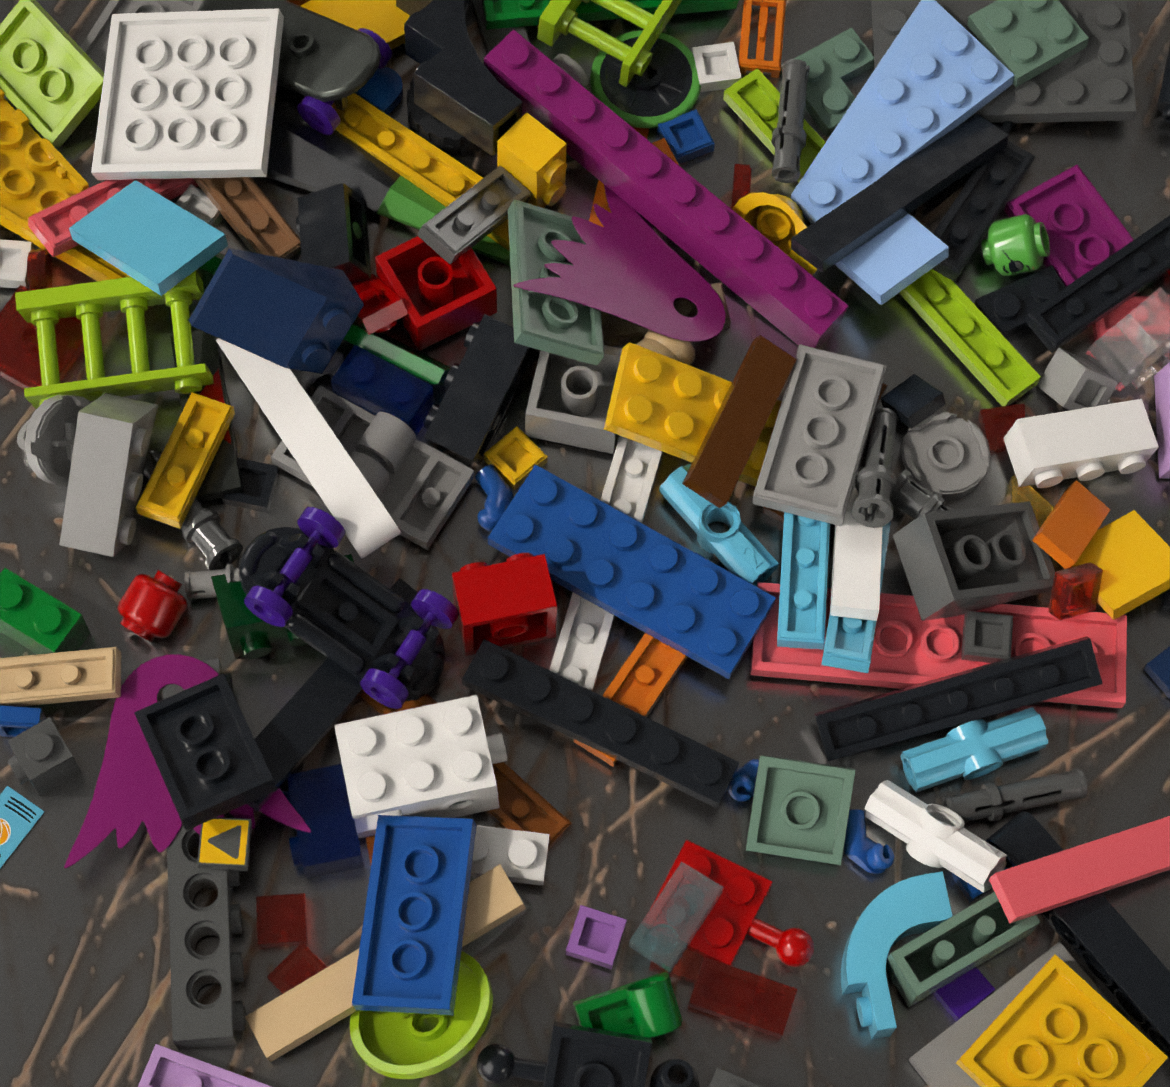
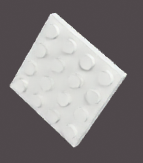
M280 9L112 14L91 170L97 180L266 177L284 16Z

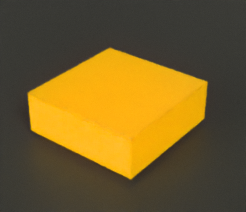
M518 426L484 453V461L488 465H494L504 481L514 491L524 483L535 464L542 468L548 460V456Z

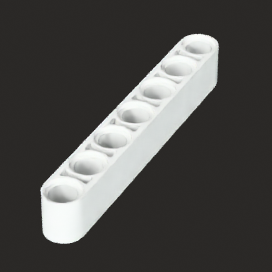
M220 338L216 339V342L333 517L344 527L345 535L361 559L401 534V531L292 371Z

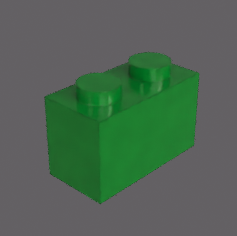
M7 568L2 570L0 573V632L36 654L78 651L90 635L89 628L82 614Z

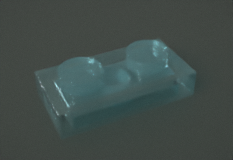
M681 862L630 939L629 947L671 973L723 893V887Z

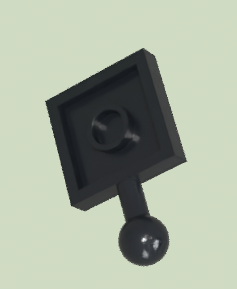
M554 1021L547 1062L515 1057L512 1050L507 1046L491 1044L486 1046L478 1055L477 1070L480 1076L491 1084H501L508 1081L511 1077L544 1082L543 1087H645L652 1038Z

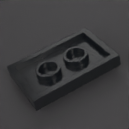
M224 673L134 712L186 831L277 790L272 775Z

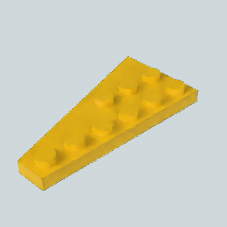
M0 89V225L48 252L28 227L29 217L88 189L89 183L47 138H41L29 125V119L20 109L15 110L4 98V92ZM78 245L55 256L96 281L130 277L82 245Z

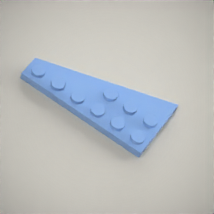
M921 0L792 192L791 199L799 206L803 217L810 224H813L959 126L1013 84L1014 74L936 0Z

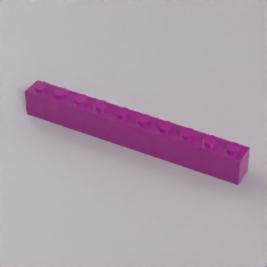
M514 29L484 57V65L496 80L523 101L522 116L526 112L566 142V153L798 346L800 344L819 349L837 330L848 309V305Z

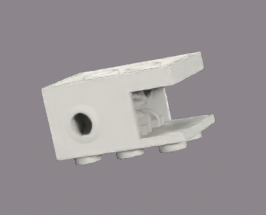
M477 695L334 725L352 818L355 820L358 838L376 834L378 815L456 818L499 808L497 783L492 764L508 761L502 733L486 736Z

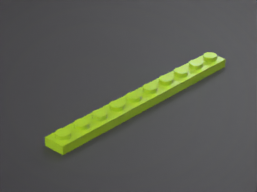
M757 68L724 90L723 100L770 152L775 155V147L771 142L772 133L777 128L780 92ZM805 119L803 130L807 134L806 146L801 150L800 177L797 180L798 182H800L826 143ZM931 269L899 292L1004 409L1038 385L1041 376L952 280Z

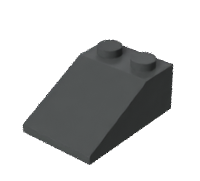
M1030 501L923 513L893 534L922 621L963 615L967 610L978 611L1051 591L1060 586L1050 556L1032 541L1040 528Z

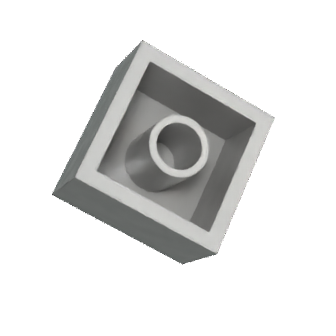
M604 345V358L598 366L540 351L525 413V434L532 438L613 454L617 434L604 430V425L622 349Z

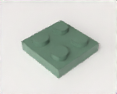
M996 0L970 15L967 26L980 43L1014 74L1013 85L1015 87L1085 49L1089 37L1059 0Z
M760 754L746 851L841 865L855 769Z

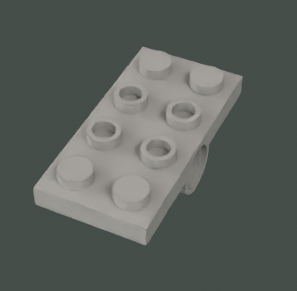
M319 385L311 397L312 402L401 531L399 535L428 550L475 478L474 470L418 440L414 431L394 415L378 412L375 416ZM281 441L271 456L272 464L312 486L284 442Z

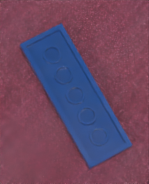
M536 464L488 536V545L509 557L519 553H532L533 556L545 554L552 581L727 679H730L776 600V597Z

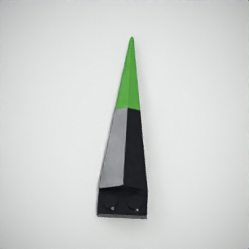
M281 91L275 94L267 178L311 192L345 183L365 199L367 211L419 230L423 224L446 208L443 204L335 130L330 135L318 132L302 119L298 113V103ZM486 236L472 247L474 252L510 266V251L490 237Z

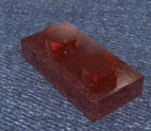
M704 957L688 1007L781 1039L797 989Z

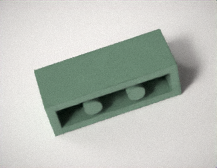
M995 892L890 953L886 960V972L908 1007H911L973 968L978 967L1028 937L1039 925L1040 920L1034 915L1009 923Z

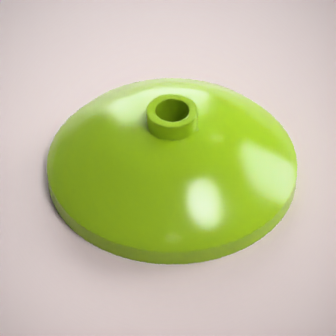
M461 951L454 1015L357 1010L350 1016V1035L354 1048L367 1066L377 1073L390 1078L417 1079L443 1071L464 1057L484 1033L493 1006L490 981L480 964L472 956Z

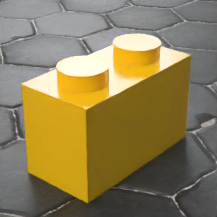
M526 112L497 141L498 167L501 165L533 194L528 202L529 204L542 208L547 204L553 206L565 193L567 143Z

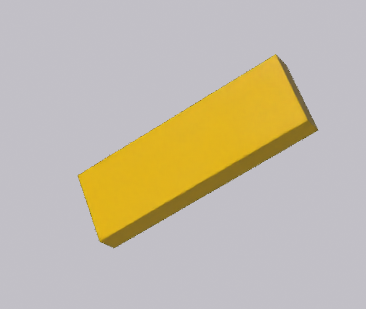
M191 392L136 506L139 515L181 529L235 415L234 406Z

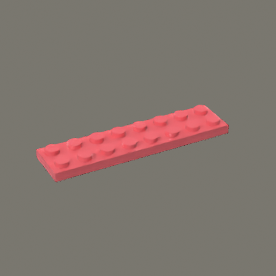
M757 582L756 587L776 597V600L752 641L750 675L902 689L991 664L961 660L965 614L922 621L913 596L881 593L869 672L863 673L821 665L823 650L777 647L780 584ZM827 588L825 638L830 613L831 588ZM999 604L976 611L1013 616L1011 658L1087 636L1090 638L1103 684L1047 699L1043 702L1121 709L1126 704L1127 615H1122L1113 620L1107 613L1012 604Z

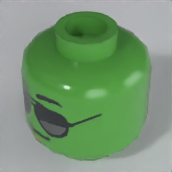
M1027 214L993 222L989 227L988 238L983 239L981 243L986 264H994L998 273L1003 276H1012L1038 270L1043 264L1044 257L1050 255V243L1043 222H1036L1032 216Z

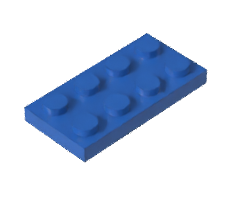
M378 815L352 998V1006L356 1010L454 1015L477 828L473 819Z

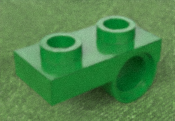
M666 972L573 1002L579 1025L584 1027L650 1038L669 1033L682 1025L681 1022H683L669 974Z

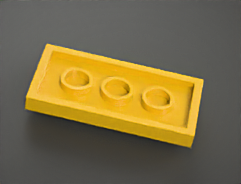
M629 342L622 348L604 430L692 463L732 382ZM776 401L741 473L739 481L756 487L782 401Z

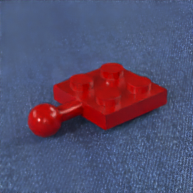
M686 840L643 922V928L729 971L747 935L775 948L778 958L784 964L791 967L805 965L814 954L813 939L805 930L790 928L783 931L756 918L772 888L773 881L689 840Z

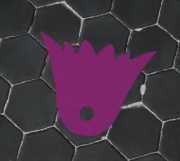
M604 185L611 213L597 204L593 205L595 213L604 227L583 218L572 216L573 225L586 244L566 240H554L551 242L556 250L570 261L573 266L562 263H548L544 266L560 277L532 279L513 285L524 290L573 301L620 317L658 334L682 341L698 342L709 340L717 336L725 324L726 313L723 303L711 285L671 249L630 205L606 185ZM677 298L690 300L696 305L698 314L695 317L681 315L674 308V300Z
M181 654L163 655L141 664L122 684L121 697L116 698L106 749L93 798L79 835L65 863V869L89 854L114 829H116L118 848H123L133 838L142 821L145 823L150 839L158 852H163L172 843L182 826V821L134 712L157 703L158 692L165 685L176 684L182 687L183 690H186L218 676L219 674L208 664L195 657ZM280 788L259 810L266 816L289 827L304 832H311L308 825L289 803ZM248 804L229 811L234 818L251 819L252 829L255 828L254 811ZM201 824L193 828L199 835Z

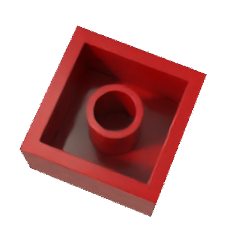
M417 236L375 257L377 278L402 299L408 315L400 318L419 351L473 325L474 322L481 321L484 314L491 316L497 313V288L472 248L450 265Z
M519 553L507 558L506 562L488 566L485 562H474L463 566L460 571L452 573L454 605L459 611L457 621L465 656L476 654L483 639L502 648H508L556 638L557 603L545 554L533 556L532 553Z

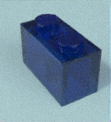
M354 345L331 379L333 393L375 416L378 412L394 415L405 422L414 431L416 436L422 429L426 417L434 405L433 386Z
M342 764L291 774L287 778L289 791L282 793L311 830L309 833L296 829L298 836L289 838L294 866L303 865L307 879L364 867L355 820L352 818Z

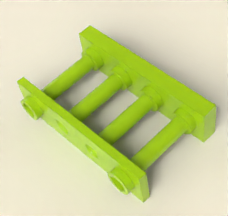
M551 0L539 18L537 39L552 47L560 34L566 36L570 33L623 62L619 84L627 87L635 74L642 76L647 69L653 55L649 51L682 0H663L654 15L627 0H591L644 29L633 47L577 17L576 9L581 2L588 3L590 0Z
M195 270L162 296L132 277L16 292L17 311L27 323H32V325L37 327L42 386L24 388L25 398L37 409L44 400L58 394L81 396L89 401H95L105 393L121 397L175 390L179 394H191V392L201 391L203 385L214 384L213 375L205 363L195 365L189 306L193 304V300L201 299L204 294L203 281L198 272ZM166 304L167 307H171L177 367L150 371L144 312L148 310V306ZM121 310L122 313L126 314L132 373L105 377L99 318L103 317L104 312ZM76 316L77 319L81 320L87 380L60 383L55 324L61 318Z

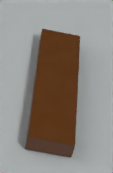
M759 335L752 341L682 483L683 485L718 508L727 504L797 360L762 335Z

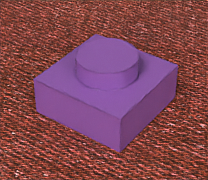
M580 905L565 955L612 969L627 919Z

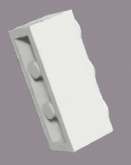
M1142 399L1020 418L1016 420L1003 438L1019 487L1036 484L1038 488H1048L1059 484L1064 479L1078 477L1079 481H1089L1100 477L1105 472L1119 470L1121 474L1134 473L1144 468L1147 460L1159 448Z

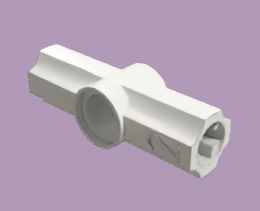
M889 780L880 783L875 792L870 795L864 808L866 810V818L907 843L906 850L914 859L930 867H944L983 893L992 888L989 878L994 873L1004 870L1007 864V855L965 829L964 820L956 812L938 804H926Z

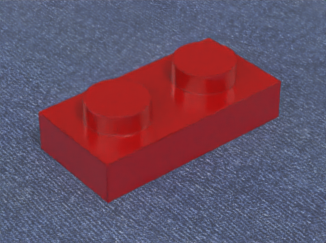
M371 274V279L352 284L364 303L355 322L368 335L374 332L387 331L396 325L398 319L408 315L402 299L374 274Z

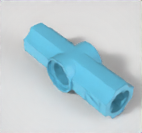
M691 464L680 466L672 472L660 485L659 492L694 530L701 548L708 553L715 554L731 573L754 586H757V582L768 580L771 574L777 570L779 563L742 523L736 506L728 501L726 505L718 508L683 485L682 483ZM715 521L723 522L730 530L725 533H716L709 529L708 524Z
M1031 707L987 723L985 720L979 719L962 724L949 731L946 737L903 751L900 757L908 784L912 786L916 793L963 777L964 780H971L989 774L1000 768L1003 762L1046 748L1048 739L1046 727L1040 714Z

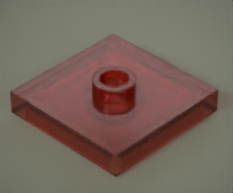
M20 285L0 312V376L24 389L42 386L37 327L32 325V323H27L16 309L15 293L31 290ZM76 316L61 318L55 324L60 383L84 351L81 320L77 319Z

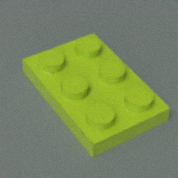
M19 0L0 24V89L11 103L26 115L29 122L45 139L47 138L53 146L60 148L101 99L104 72L36 0Z

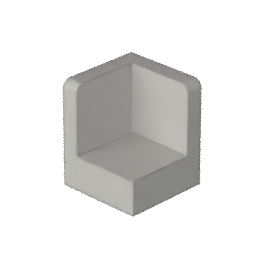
M1058 347L1037 386L1062 407L1075 410L1105 405L1118 382L1091 361Z

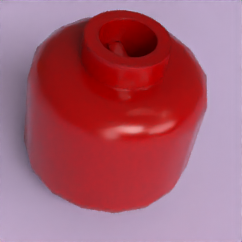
M159 570L154 578L147 574L137 575L118 604V612L123 617L120 624L151 643L155 637H169L188 605L185 597L178 593L182 584Z

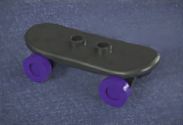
M203 0L197 11L280 9L284 16L277 85L305 96L297 106L298 113L308 125L326 135L332 134L341 123L338 113L332 107L333 103L337 109L343 111L348 105L347 96L361 89L373 77L376 70L384 68L393 56L389 45L373 31L365 28L353 29L287 0Z

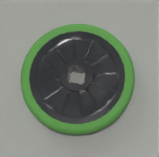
M643 30L628 32L617 36L616 39L633 47ZM665 33L660 34L649 51L653 55L642 76H648L650 82H644L641 79L642 76L635 74L627 87L619 84L623 62L602 50L598 52L592 64L590 84L593 95L632 127L658 128V124L688 113L700 94L701 85L699 84L693 53L681 41Z

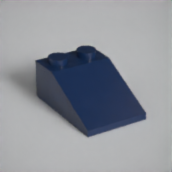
M229 248L189 318V322L197 329L284 368L323 374L364 306V303L343 270Z

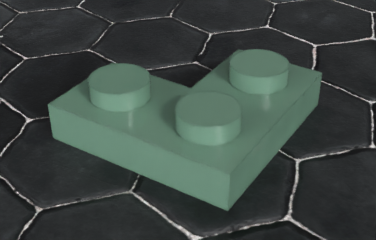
M852 27L794 58L805 61L807 66L809 65L810 67L805 109L826 137L832 134L855 100L854 95L845 83L874 67V56Z

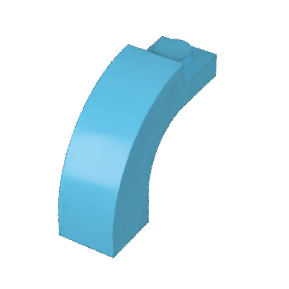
M943 871L910 877L884 890L862 912L848 938L841 964L842 995L862 992V997L856 999L857 1013L861 1026H869L871 1040L890 1037L897 1028L886 977V960L889 950L900 940L911 935L926 933L952 917Z

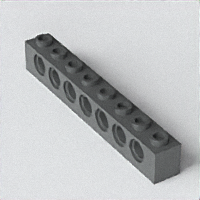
M219 658L200 659V661L208 664L219 675L224 673ZM226 673L224 675L233 692L231 673ZM176 684L165 685L162 687L163 699L184 690ZM230 812L224 814V818H234ZM183 824L167 848L173 1043L178 1050L237 1046V1031L246 1030L244 1001H236V982L244 981L242 952H234V934L242 933V913L240 904H233L232 886H240V870L199 868L197 865L198 859L192 857V851L199 844L200 835L193 828L186 831ZM213 888L218 891L216 901L210 906L198 907L193 904L195 895L201 889ZM213 935L220 939V944L214 953L206 956L195 953L196 943L202 937ZM215 983L221 986V995L214 1003L204 1005L196 1001L199 989L205 984Z

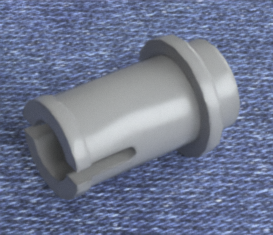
M227 564L226 569L186 571L184 584L187 600L216 597L211 576L225 574L228 583L240 581L238 575L239 568H234L233 564Z

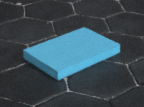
M137 180L130 183L69 228L72 240L160 296L228 246L226 235Z

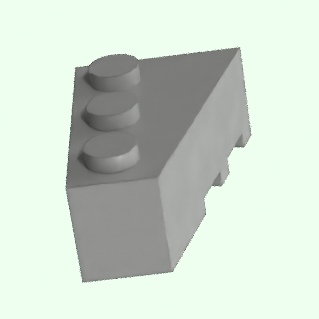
M105 393L78 412L60 546L114 557L126 544H131L136 529V518H133V513L142 489V474L158 404Z

